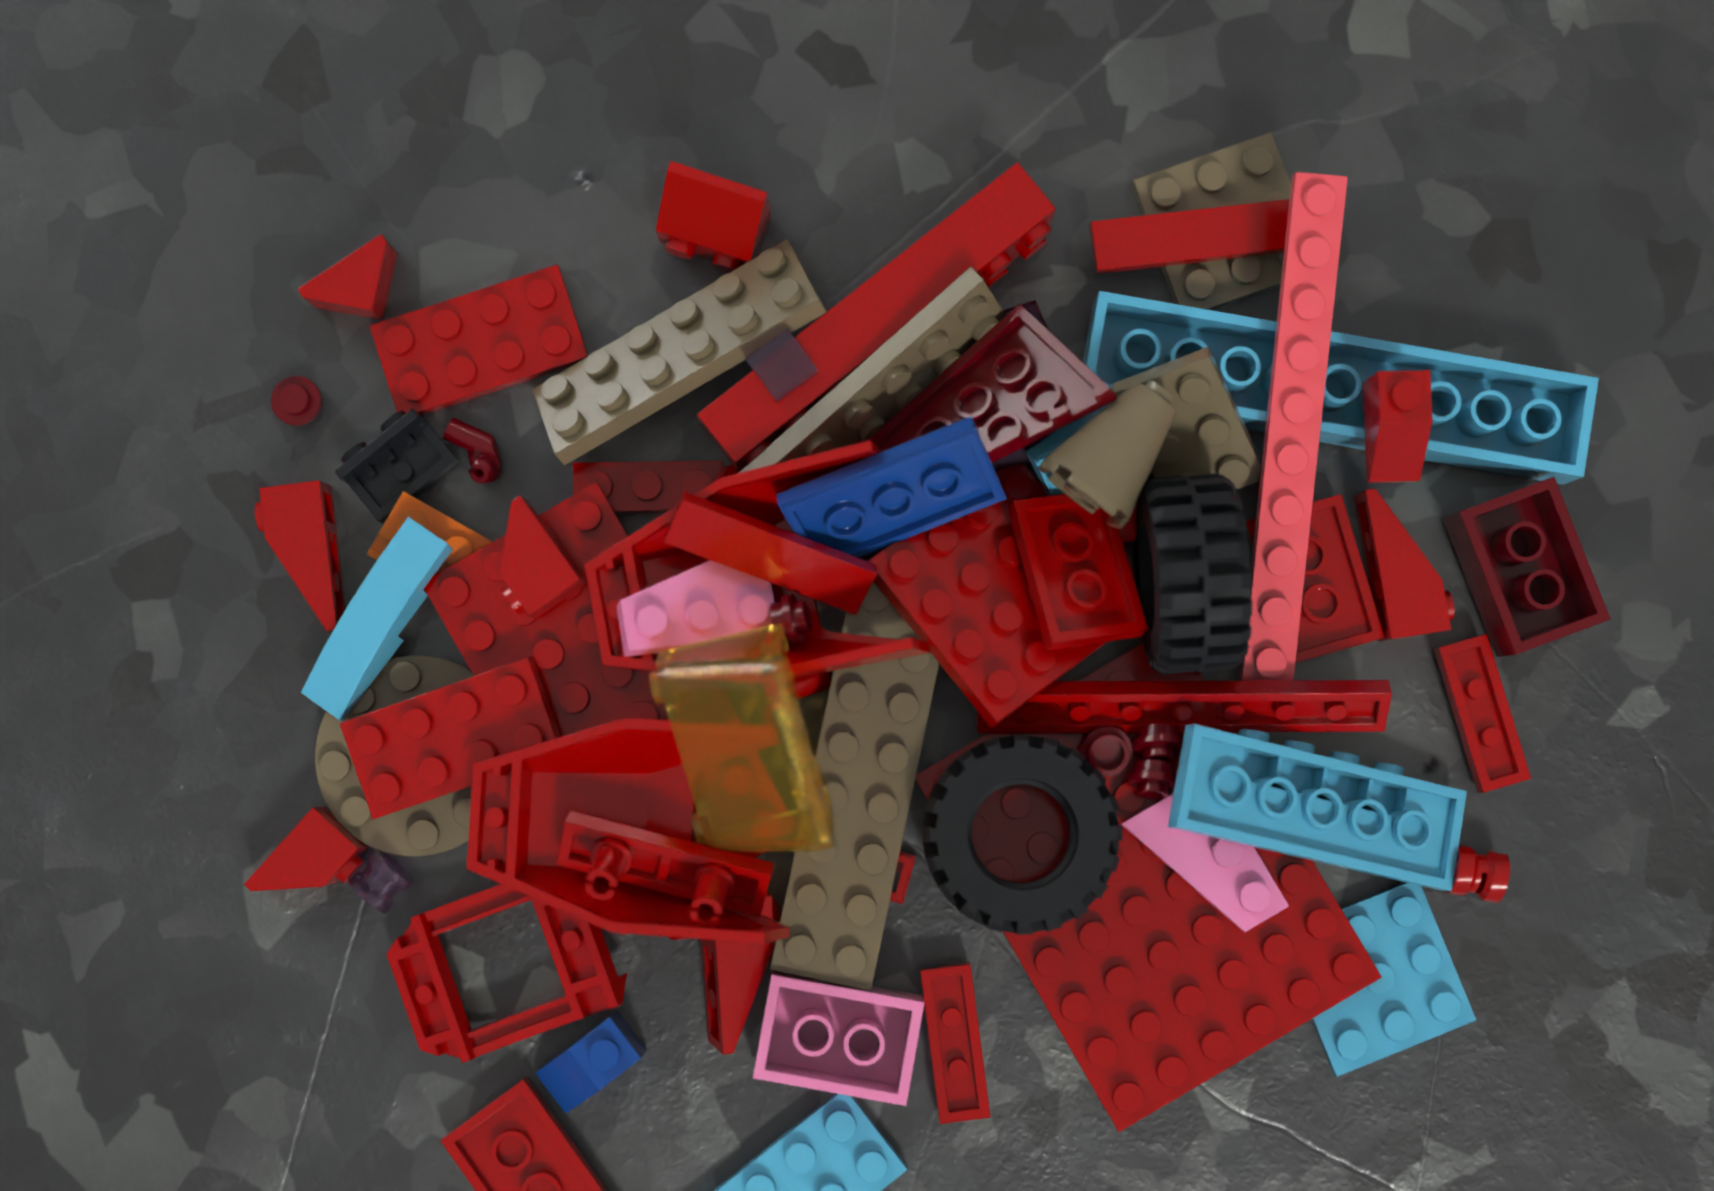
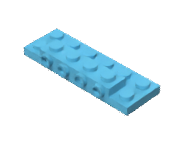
M1197 724L1185 726L1168 827L1440 891H1452L1467 791L1403 776L1405 768L1398 765L1374 763L1373 768L1359 765L1360 757L1349 753L1331 751L1329 752V757L1314 754L1315 746L1305 742L1285 740L1284 746L1269 743L1270 735L1261 731L1239 729L1237 735Z

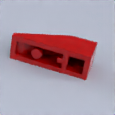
M316 480L259 488L261 502H256L254 508L255 520L259 531L264 532L268 544L326 631L333 632L346 609L332 486Z
M1376 488L1364 490L1354 495L1368 583L1385 638L1378 639V641L1451 630L1450 620H1453L1455 615L1454 602L1451 593L1448 590L1444 591L1442 578Z
M767 893L761 914L780 922L778 905L775 899L772 898V895ZM701 939L708 1042L723 1055L734 1053L775 947V941L762 944Z

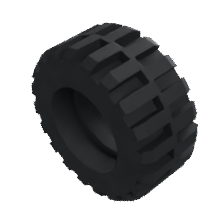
M1218 473L1150 478L1146 481L1137 501V538H1135L1133 547L1134 577L1148 630L1142 635V638L1144 640L1145 654L1148 656L1150 666L1162 674L1233 669L1245 660V656L1248 653V640L1251 638L1252 577L1249 566V543H1247L1246 538L1247 529L1245 518L1242 516V504L1239 495H1236L1234 483Z
M1013 734L984 741L967 750L943 772L929 796L924 811L922 825L923 848L930 873L938 888L959 912L970 920H974L986 928L998 932L1005 931L1015 933L1016 935H1032V932L1044 930L1049 932L1061 928L1065 922L1073 918L1078 919L1089 911L1088 906L1096 898L1100 899L1109 887L1107 885L1112 871L1116 872L1120 856H1117L1119 841H1123L1122 825L1118 823L1116 810H1119L1115 795L1110 794L1104 783L1107 780L1098 768L1094 769L1085 760L1086 757L1074 748L1069 749L1059 744V741L1048 737L1041 738L1029 736V734ZM1010 785H1029L1047 792L1059 803L1068 821L1069 842L1063 859L1051 873L1032 882L1014 883L996 877L980 862L973 846L972 825L978 808L992 793Z

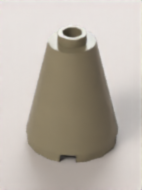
M1151 380L1145 386L1134 382L1117 397V400L1109 403L1045 457L1038 469L1040 472L1052 473L1048 480L1083 509L1093 515L1100 507L1110 515L1105 523L1114 528L1122 529L1126 522L1129 521L1176 416L1175 409L1170 405L1174 397L1162 386Z

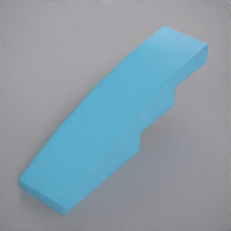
M408 517L377 559L348 604L322 649L301 693L343 722L404 641L398 635L428 595L423 589L452 552L453 548Z

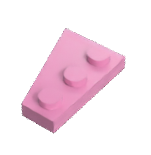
M709 560L621 599L616 608L624 656L775 641L777 636L771 619V604L775 603L772 585L765 580Z
M1174 792L1169 794L1167 798L1155 802L1120 823L1130 834L1140 840L1154 855L1173 869L1195 891L1243 932H1247L1289 907L1254 847L1168 827Z

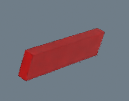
M1289 199L1091 221L1089 228L1095 274L1284 253Z
M685 491L664 536V543L855 615L877 575V565Z

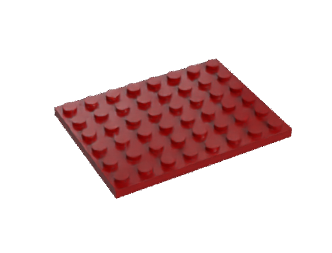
M1144 643L1078 681L1205 680L1200 671L1162 674L1153 669L1148 662ZM1179 732V738L1183 740L1184 732ZM987 733L916 774L915 781L928 801L936 782L943 772L959 756L984 741L1013 734H1029V736L1048 737L1057 740L1059 744L1069 749L1074 748L1081 753L1083 740L1088 733ZM1126 733L1133 746L1134 740L1138 738V733ZM1134 753L1130 764L1124 771L1114 776H1104L1107 780L1104 783L1110 794L1115 795L1119 810H1116L1119 825L1126 819L1161 800L1140 797L1137 795V789L1128 785V775L1133 772L1134 763L1143 760L1135 756ZM1180 756L1177 757V758H1175V759H1174V762L1172 763V764L1175 765V775H1176V776H1177V771H1178ZM1010 785L995 791L980 805L973 820L972 841L977 857L989 872L1009 882L1027 883L1045 877L1059 865L1068 847L1069 826L1063 809L1047 792L1029 785ZM1123 826V841H1119L1117 856H1120L1116 872L1112 871L1107 882L1109 887L1100 899L1096 898L1088 906L1089 911L1078 919L1073 918L1062 924L1063 927L1049 932L1044 930L1032 932V935H1016L1012 932L1002 931L1118 1132L1382 978L1313 861L1254 847L1289 907L1247 932H1243Z

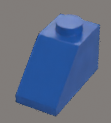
M616 1009L535 1074L566 1114L596 1094L640 1060L647 1049Z

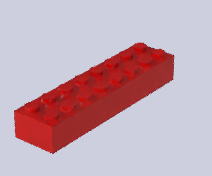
M1018 162L1015 163L700 411L697 416L704 431L727 460L740 472L967 269L972 267L985 281L988 288L991 289L1009 273L1006 268L1014 259L1021 256L1025 261L1036 254L1047 243L1045 237L1052 231L1050 224L1056 208Z

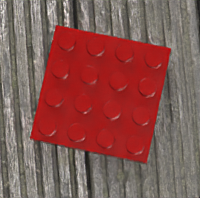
M1019 458L997 472L1007 498L1006 500L910 538L895 542L868 560V562L877 565V575L873 582L918 638L929 644L930 653L991 728L995 727L1107 643L1101 642L1046 651L1008 508L1013 500L1046 497L1047 495L1041 484Z

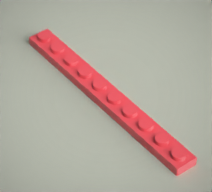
M1302 172L1292 174L1250 570L1252 577L1251 638L1248 640V653L1240 665L1239 680H1294L1348 176Z

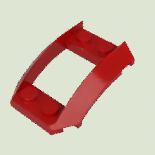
M502 884L411 917L412 922L403 936L397 937L386 953L420 1051L436 1056L447 1054L460 1058L462 1063L531 1036L583 1019L591 1014L623 1004L627 973L617 975L600 927ZM532 900L565 994L471 1029L438 934Z

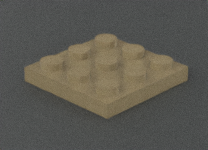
M1270 132L1134 179L1131 187L1143 216L1284 199L1290 200L1291 183L1273 134ZM1284 253L1164 266L1161 269L1174 304L1214 310L1280 287Z

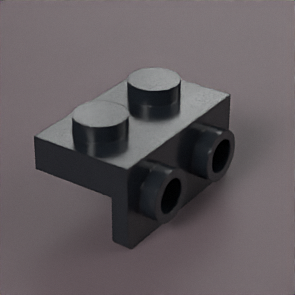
M411 409L407 413L402 410L389 417L380 427L382 433L369 444L361 442L348 450L341 458L343 465L335 471L340 480L350 486L376 520L382 524L387 520L403 491L416 498L460 462L424 416L415 409Z

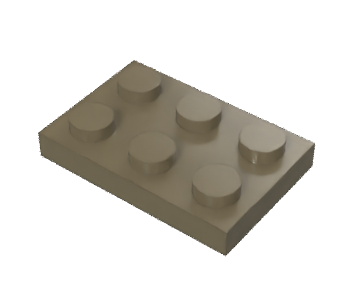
M1209 346L1113 383V392L1116 397L1134 382L1145 386L1149 380L1162 386L1174 397L1170 405L1175 409L1176 416L1151 469L1155 478L1218 473L1230 479L1234 483L1236 490L1260 481L1262 460Z

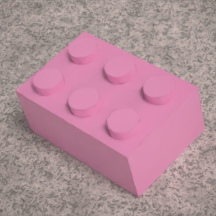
M773 970L753 1078L906 1106L925 1003L923 996L872 986L871 991Z

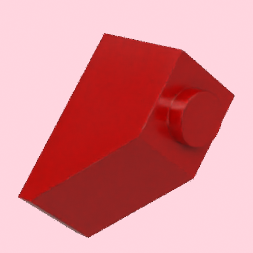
M1430 370L1378 371L1362 382L1366 482H1418L1421 479L1432 426Z
M520 495L512 500L499 571L507 586L501 589V592L518 615L526 611L529 616L538 618L587 582L530 502Z
M326 806L313 807L243 885L250 891L325 887L336 884L339 880L345 884L364 865L365 861L360 856L369 846L350 834Z

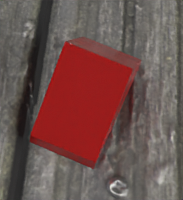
M380 234L297 290L315 308L383 321L397 252L384 236Z

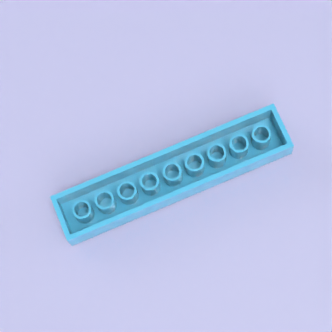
M1099 291L1092 303L1082 362L1113 391V383L1209 346L1247 430L1265 433L1277 322ZM1331 331L1319 442L1365 450L1362 382L1378 371L1430 370L1432 426L1424 461L1538 481L1555 477L1557 484L1561 485L1584 477L1599 378Z

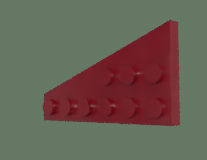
M1019 303L869 440L886 451L972 416L993 463L1117 400V397L1104 381Z

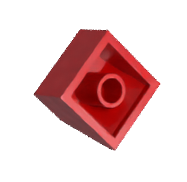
M670 161L655 230L660 243L665 244L664 250L684 259H692L694 254L711 259V265L714 268L726 273L732 272L759 256L771 221L768 193Z

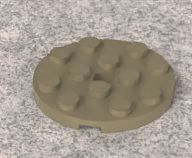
M409 655L392 658L387 662L344 721L459 682L474 675L469 668L439 657ZM327 711L325 712L316 740V775L319 788L328 808L337 821L350 834L370 847L401 856L434 855L452 850L468 842L472 786L372 819L339 724L341 721Z

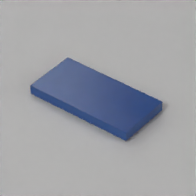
M972 416L776 494L779 507L795 534L857 558L1007 499Z

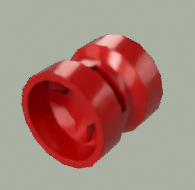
M1459 845L1452 891L1445 892L1464 896L1468 892L1475 893L1480 900L1499 903L1506 893L1510 877V860L1508 855L1488 851L1484 855L1478 854L1474 851L1473 847Z

